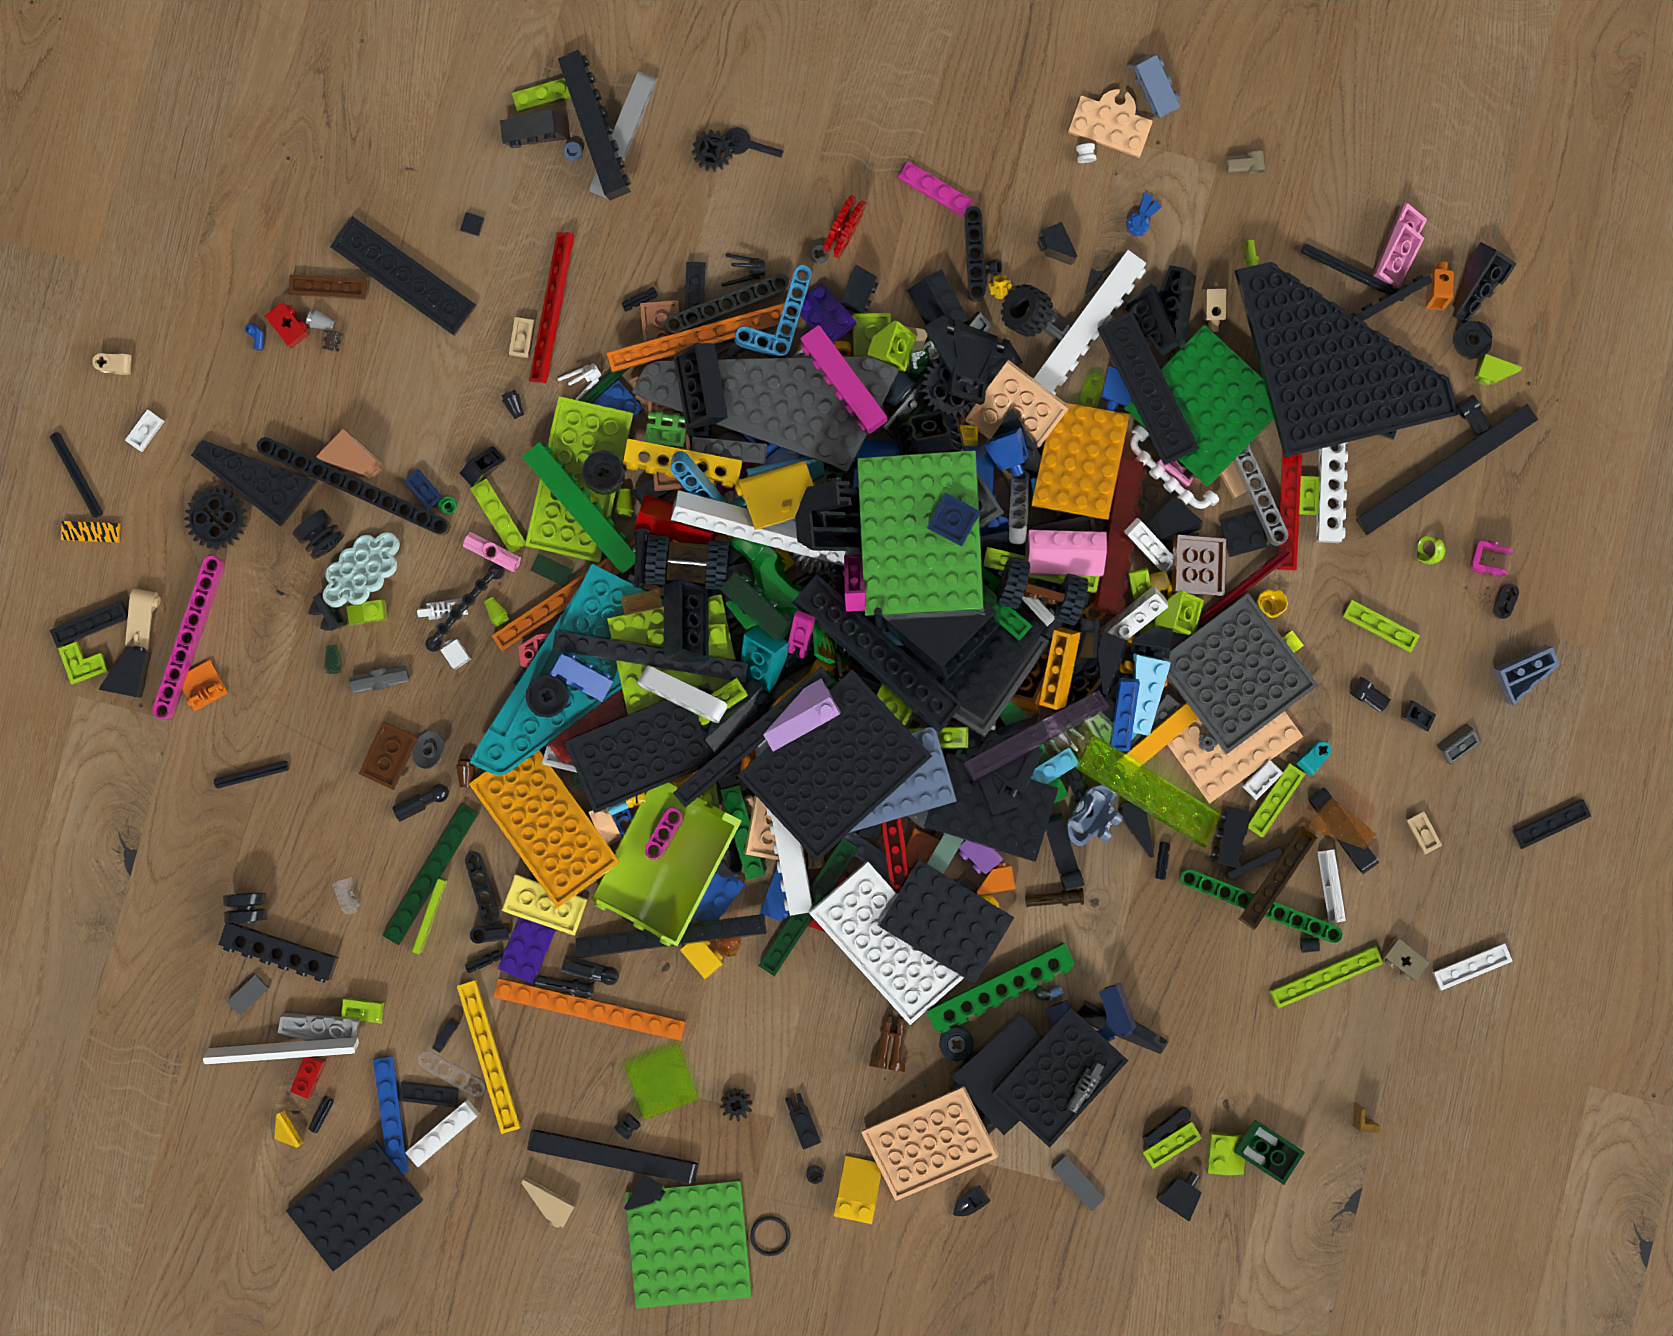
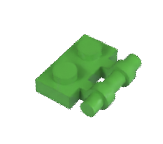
M657 411V413L649 412L648 419L655 420V424H647L645 442L683 449L686 428H680L679 423L685 424L684 416H680L679 413H674V415L663 414V411ZM662 421L673 422L672 427L663 426Z

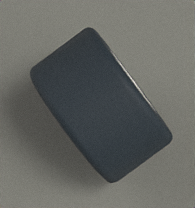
M899 372L884 401L895 408L916 382L904 372Z

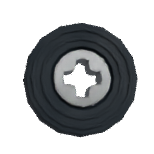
M955 1026L942 1034L939 1046L945 1058L958 1062L970 1056L973 1051L974 1042L971 1034L966 1029ZM961 1040V1048L956 1047L953 1049L952 1041Z

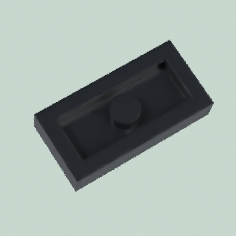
M323 593L313 597L314 601L309 608L308 614H323L324 618L322 619L320 629L333 631L347 625L338 607H331L324 601Z

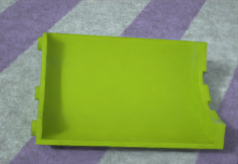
M666 783L645 793V802L642 801L638 806L614 853L620 863L602 876L591 899L599 909L605 911L608 908L634 922V927L642 931L644 928L660 938L659 942L670 947L671 944L678 946L742 820L700 798H696L685 808L673 794L678 787L671 783ZM670 808L681 810L684 814V821L664 856L660 859L648 858L645 854V846L665 812ZM673 812L670 815V820L673 823L679 818L677 812ZM666 828L660 832L662 839H666L669 836ZM656 845L652 846L650 850L653 856L659 853V848Z

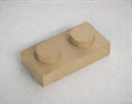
M514 318L509 356L529 358L534 320Z
M1424 811L1406 820L1423 854H1427L1442 846Z

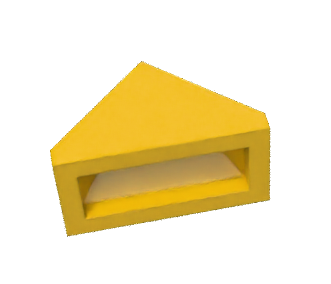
M283 1110L276 1115L274 1139L297 1148L304 1142Z

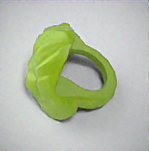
M1432 536L1421 538L1418 543L1419 555L1417 560L1428 565L1440 562L1444 558L1446 551L1443 541L1440 539L1436 540ZM1427 540H1431L1435 544V553L1431 558L1423 549V545Z

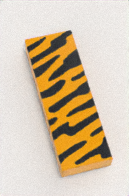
M62 521L61 540L120 543L121 524Z

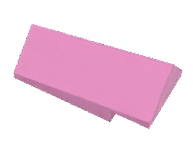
M1408 203L1400 206L1372 274L1374 277L1397 288L1401 286L1424 240L1420 233L1427 221L1423 215Z

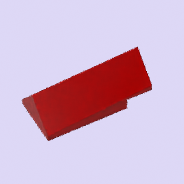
M648 495L644 496L634 530L648 529L651 531V535L669 537V542L674 539L681 543L705 544L709 546V540H712L714 531L671 520L673 503Z

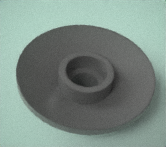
M428 731L419 737L413 749V759L418 767L430 769L440 762L445 749L442 736L437 732Z

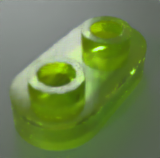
M1093 373L1085 379L1079 399L1080 406L1092 408L1098 406L1104 387V379L1101 375ZM1092 380H1097V381H1098V385H1097V386H1093V385L1091 384V381H1092ZM1091 398L1093 403L1087 404L1086 399Z

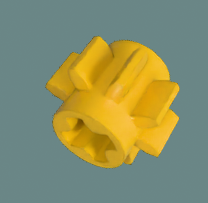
M1004 275L995 276L993 282H989L990 295H994L997 299H1005V296L1009 295L1008 292L1012 289L1011 279L1007 280V277Z

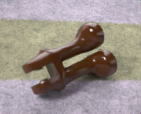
M888 1014L884 1019L883 1025L880 1027L881 1041L878 1054L870 1060L869 1066L886 1069L890 1037H894L888 1069L905 1072V1064L901 1061L902 1043L906 1035L905 1019L899 1016L897 1030L890 1029L892 1015Z

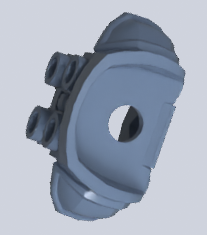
M1101 784L1092 788L1089 787L1086 790L1085 795L1082 796L1066 822L1069 839L1074 844L1083 846L1089 842L1092 836H1097L1105 842L1111 838L1110 826L1112 824L1118 825L1123 818L1112 807L1117 798L1116 789L1110 785ZM1093 808V814H1092V816L1086 817V816L1090 813L1091 809Z

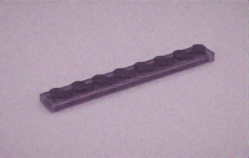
M1098 690L966 761L964 766L973 781L1107 710L1109 705Z

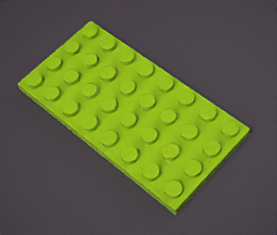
M559 396L548 441V446L553 450L551 455L555 459L559 458L565 464L564 470L567 474L572 473L577 478L578 482L576 484L580 489L584 487L589 492L591 502L593 504L597 502L601 506L603 516L611 518L616 492L609 495H601L592 491L583 478L582 469L584 461L589 455L602 450L615 454L623 465L634 413ZM603 470L601 476L605 479L608 473ZM540 479L525 546L601 563L603 551Z

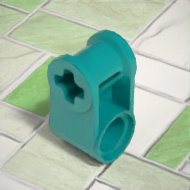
M1316 741L1300 756L1295 764L1311 777L1331 755L1332 748L1327 742ZM1319 746L1324 747V749H1323V750L1325 751L1324 754H1323V753H1319V751H1320V750L1318 749Z

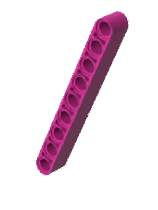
M208 556L204 559L153 705V715L158 719L168 720L173 717L186 676L190 670L224 571V562L215 556ZM216 560L217 567L216 569L211 570L210 564L212 561ZM206 579L211 580V585L208 588L204 587ZM204 597L205 602L199 607L198 599ZM194 615H197L198 622L193 625L191 619ZM188 633H191L192 640L189 643H187L185 641V636ZM184 651L186 658L180 661L179 654ZM178 669L180 675L177 679H174L173 672ZM169 688L173 689L171 697H168L166 694ZM166 706L167 713L164 716H162L160 713L161 707Z

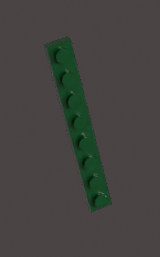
M461 804L382 936L397 945L401 944L435 888L437 880L441 878L478 817V812L465 804Z
M844 837L810 887L814 907L831 892L859 849L858 846ZM809 912L791 915L759 964V967L775 977L813 919Z

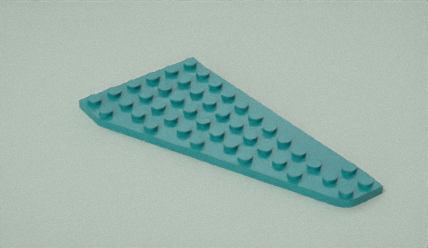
M591 564L582 584L479 743L470 763L494 775L507 774L622 689L616 660L572 653L578 657L577 661L581 663L587 661L594 665L593 670L599 673L603 670L612 675L613 683L603 701L601 702L566 683L569 691V700L561 713L549 718L540 717L533 713L526 702V689L536 677L550 674L560 655L567 653L552 649L556 629L611 638L608 618L664 607V600L641 588H635L633 584ZM550 692L544 693L546 699L551 698Z

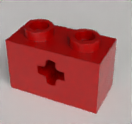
M282 302L267 313L265 317L286 345L292 349L309 336V333L306 331L308 326L302 319L298 321L295 317L297 312L290 304L287 306ZM287 321H290V328L287 327Z
M317 1056L304 1057L289 1092L306 1099L310 1098L314 1093L327 1060Z

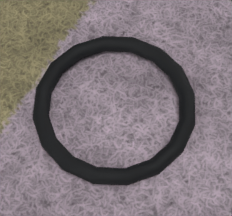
M763 1217L752 1227L750 1234L751 1243L760 1254L776 1256L782 1253L789 1245V1228L785 1222L777 1217ZM764 1221H776L785 1229V1244L776 1252L763 1251L755 1242V1230Z

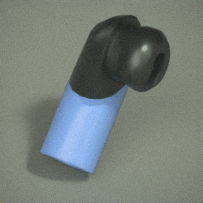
M1059 984L1051 990L1044 989L1041 985L1034 988L1035 996L1045 1001H1051L1064 993Z

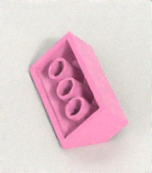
M1028 531L1025 541L1026 561L1030 562L1029 574L1067 575L1070 573L1077 576L1104 575L1107 554L1106 532Z

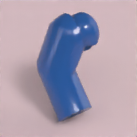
M247 324L245 332L254 339L253 349L263 350L264 332L256 324Z

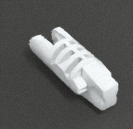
M462 598L426 603L427 607L419 608L417 614L418 617L428 616L429 620L450 617V611L453 609L452 605H459L463 601ZM465 610L463 615H467L468 611Z

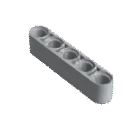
M1025 470L1023 474L1014 477L1012 474L1009 541L1013 544H1022L1027 539L1029 473Z

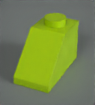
M1485 354L1480 359L1474 379L1479 380L1478 383L1489 386L1520 372L1522 367Z
M384 600L368 601L359 605L347 606L349 625L388 620Z

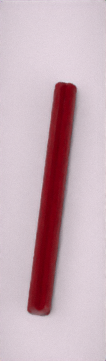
M1286 548L1281 550L1200 615L1198 621L1200 626H1205L1291 557L1290 552Z

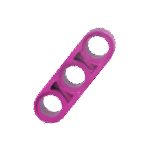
M670 808L665 812L645 846V854L648 858L660 859L664 856L684 821V814L681 810ZM673 812H677L679 818L673 823L670 820V815ZM666 828L669 836L666 839H662L660 832ZM654 845L659 848V853L656 856H653L650 852L651 847Z

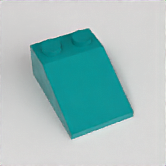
M757 625L744 634L741 661L748 662L746 676L762 685L771 695L787 658L789 641L762 625Z

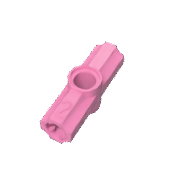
M472 532L464 540L463 547L512 572H515L520 565L521 557ZM495 547L496 553L490 557L488 552L490 548Z

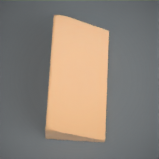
M1232 462L1220 476L1233 499L1247 491L1234 462Z

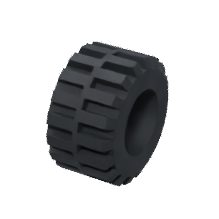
M1027 284L1015 286V290L1011 289L1009 291L1010 294L1005 296V302L1002 303L1003 309L1001 314L1003 315L1002 321L1005 322L1004 325L1026 337H1033L1036 333L1040 334L1042 329H1046L1047 323L1051 321L1050 316L1053 315V310H1051L1053 303L1050 302V296L1038 288Z

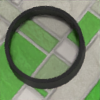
M731 841L724 854L729 868L722 859L716 870L723 878L740 874L742 871L739 852Z

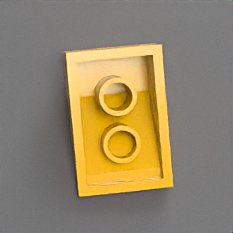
M845 1156L834 1209L835 1217L872 1224L882 1174L875 1161Z

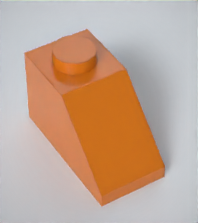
M1006 862L997 864L996 868L989 871L978 887L977 895L1016 889L1012 866H1007Z

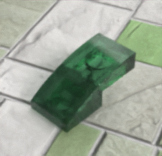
M928 348L909 353L910 378L915 382L921 378V374L926 372L925 367H931Z

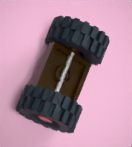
M649 535L645 583L665 585L666 581L682 579L691 583L705 584L706 589L725 590L729 542L709 540L708 546L705 544L669 542V537Z

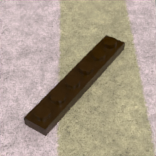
M1302 826L1299 828L1238 918L1240 921L1253 930L1258 927L1318 837Z

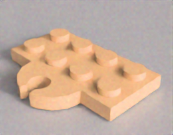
M1120 89L1108 91L1099 102L1081 96L1068 133L1140 158L1153 121L1135 115L1136 105L1132 96L1126 92L1124 96L1125 103L1122 105H1118L1115 102V97L1119 95Z

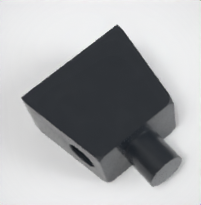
M1190 1171L1185 1180L1176 1175L1159 1193L1156 1199L1187 1221H1190L1202 1194L1195 1187L1200 1176Z

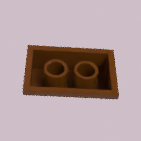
M1044 651L1010 700L1011 703L1022 710L1040 714L1043 708L1042 705H1039L1049 652Z

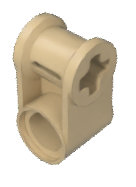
M99 353L92 360L94 368L103 373L131 375L132 355ZM107 361L103 366L100 365V362Z

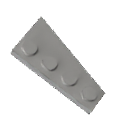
M283 1013L280 1017L277 1033L304 1041L353 1038L357 1036L360 1018Z

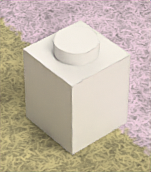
M450 639L443 644L444 648L441 649V652L453 669H458L472 659L459 640Z

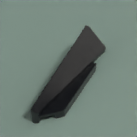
M1084 1000L1077 1014L1090 1026L1102 1029L1107 1018L1104 1005L1100 1009ZM1136 1022L1137 1027L1132 1031V1034L1122 1037L1121 1034L1117 1035L1119 1038L1158 1054L1163 1052L1169 1042Z

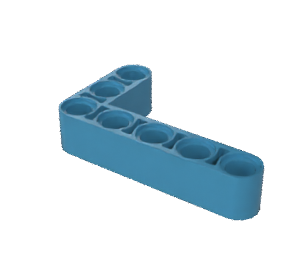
M801 265L794 271L776 334L771 335L749 327H740L734 339L738 346L775 358H784L787 355L811 279L809 267ZM804 272L807 278L801 280L798 278L797 273ZM799 290L802 296L795 298L792 295V291ZM786 309H795L796 315H788ZM788 326L791 333H782L781 327ZM746 333L749 339L742 341L739 339V334ZM763 338L767 341V345L761 347L758 345L757 340ZM776 345H784L785 352H778L775 348Z
M678 451L673 454L671 472L690 494L748 509L742 496L728 503L687 453Z

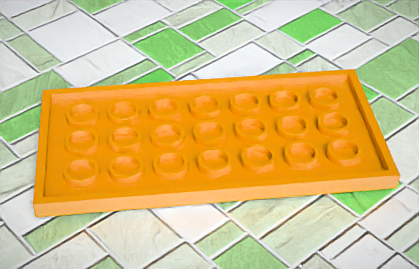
M538 750L509 773L494 775L486 771L469 783V785L552 902L559 908L618 865L620 861L601 834L596 830L594 824L553 767L543 765L544 755Z

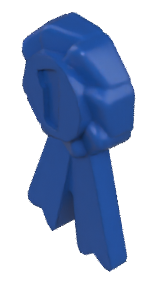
M1147 192L1143 194L1138 213L1131 214L1126 221L1127 231L1133 236H1143L1150 227L1149 218L1162 208V205L1158 204V200H1155L1149 207L1153 195H1148Z

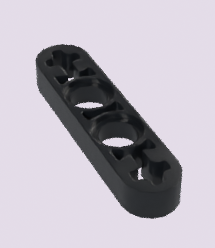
M470 852L465 857V864L481 918L485 923L493 924L499 920L500 912L484 859L479 852ZM471 855L479 858L476 864L477 868L482 866V870H476L472 873L471 869H475V866L469 862L472 858ZM477 873H482L485 877L482 884H477L474 880ZM483 891L490 894L488 902H482L480 899V894ZM493 903V906L490 907V911L496 914L493 917V921L490 918H486L488 909L485 908L483 910L482 906Z

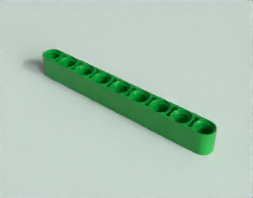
M1183 869L1179 873V881L1184 886L1243 909L1246 908L1255 895L1191 869ZM1188 872L1193 875V880L1190 883L1184 881V875ZM1206 879L1211 882V887L1208 890L1202 888V882ZM1226 886L1229 889V894L1226 897H1222L1220 889ZM1244 893L1247 900L1244 904H1240L1238 896ZM1276 902L1272 904L1264 916L1330 943H1338L1343 936L1342 930L1339 927ZM1276 908H1281L1283 911L1280 918L1274 916ZM1295 915H1299L1301 919L1298 925L1292 923V918ZM1313 922H1317L1319 926L1315 932L1310 930V925ZM1331 929H1335L1337 933L1333 939L1328 937V932Z

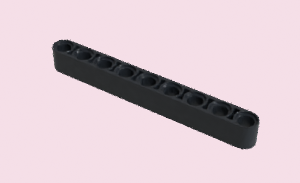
M535 1129L530 1131L527 1150L691 1184H694L696 1181L699 1163Z

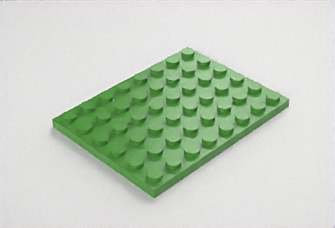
M976 451L858 458L865 615H874V609L877 607L881 608L882 615L984 609L979 517L963 547L927 529L945 493L979 510Z

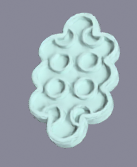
M390 532L382 533L376 538L371 535H362L357 538L353 548L343 550L339 556V561L332 563L326 569L325 576L329 584L323 591L324 601L331 607H340L347 601L353 605L365 602L370 592L379 590L383 586L384 578L390 577L396 571L397 561L393 556L400 547L398 538Z

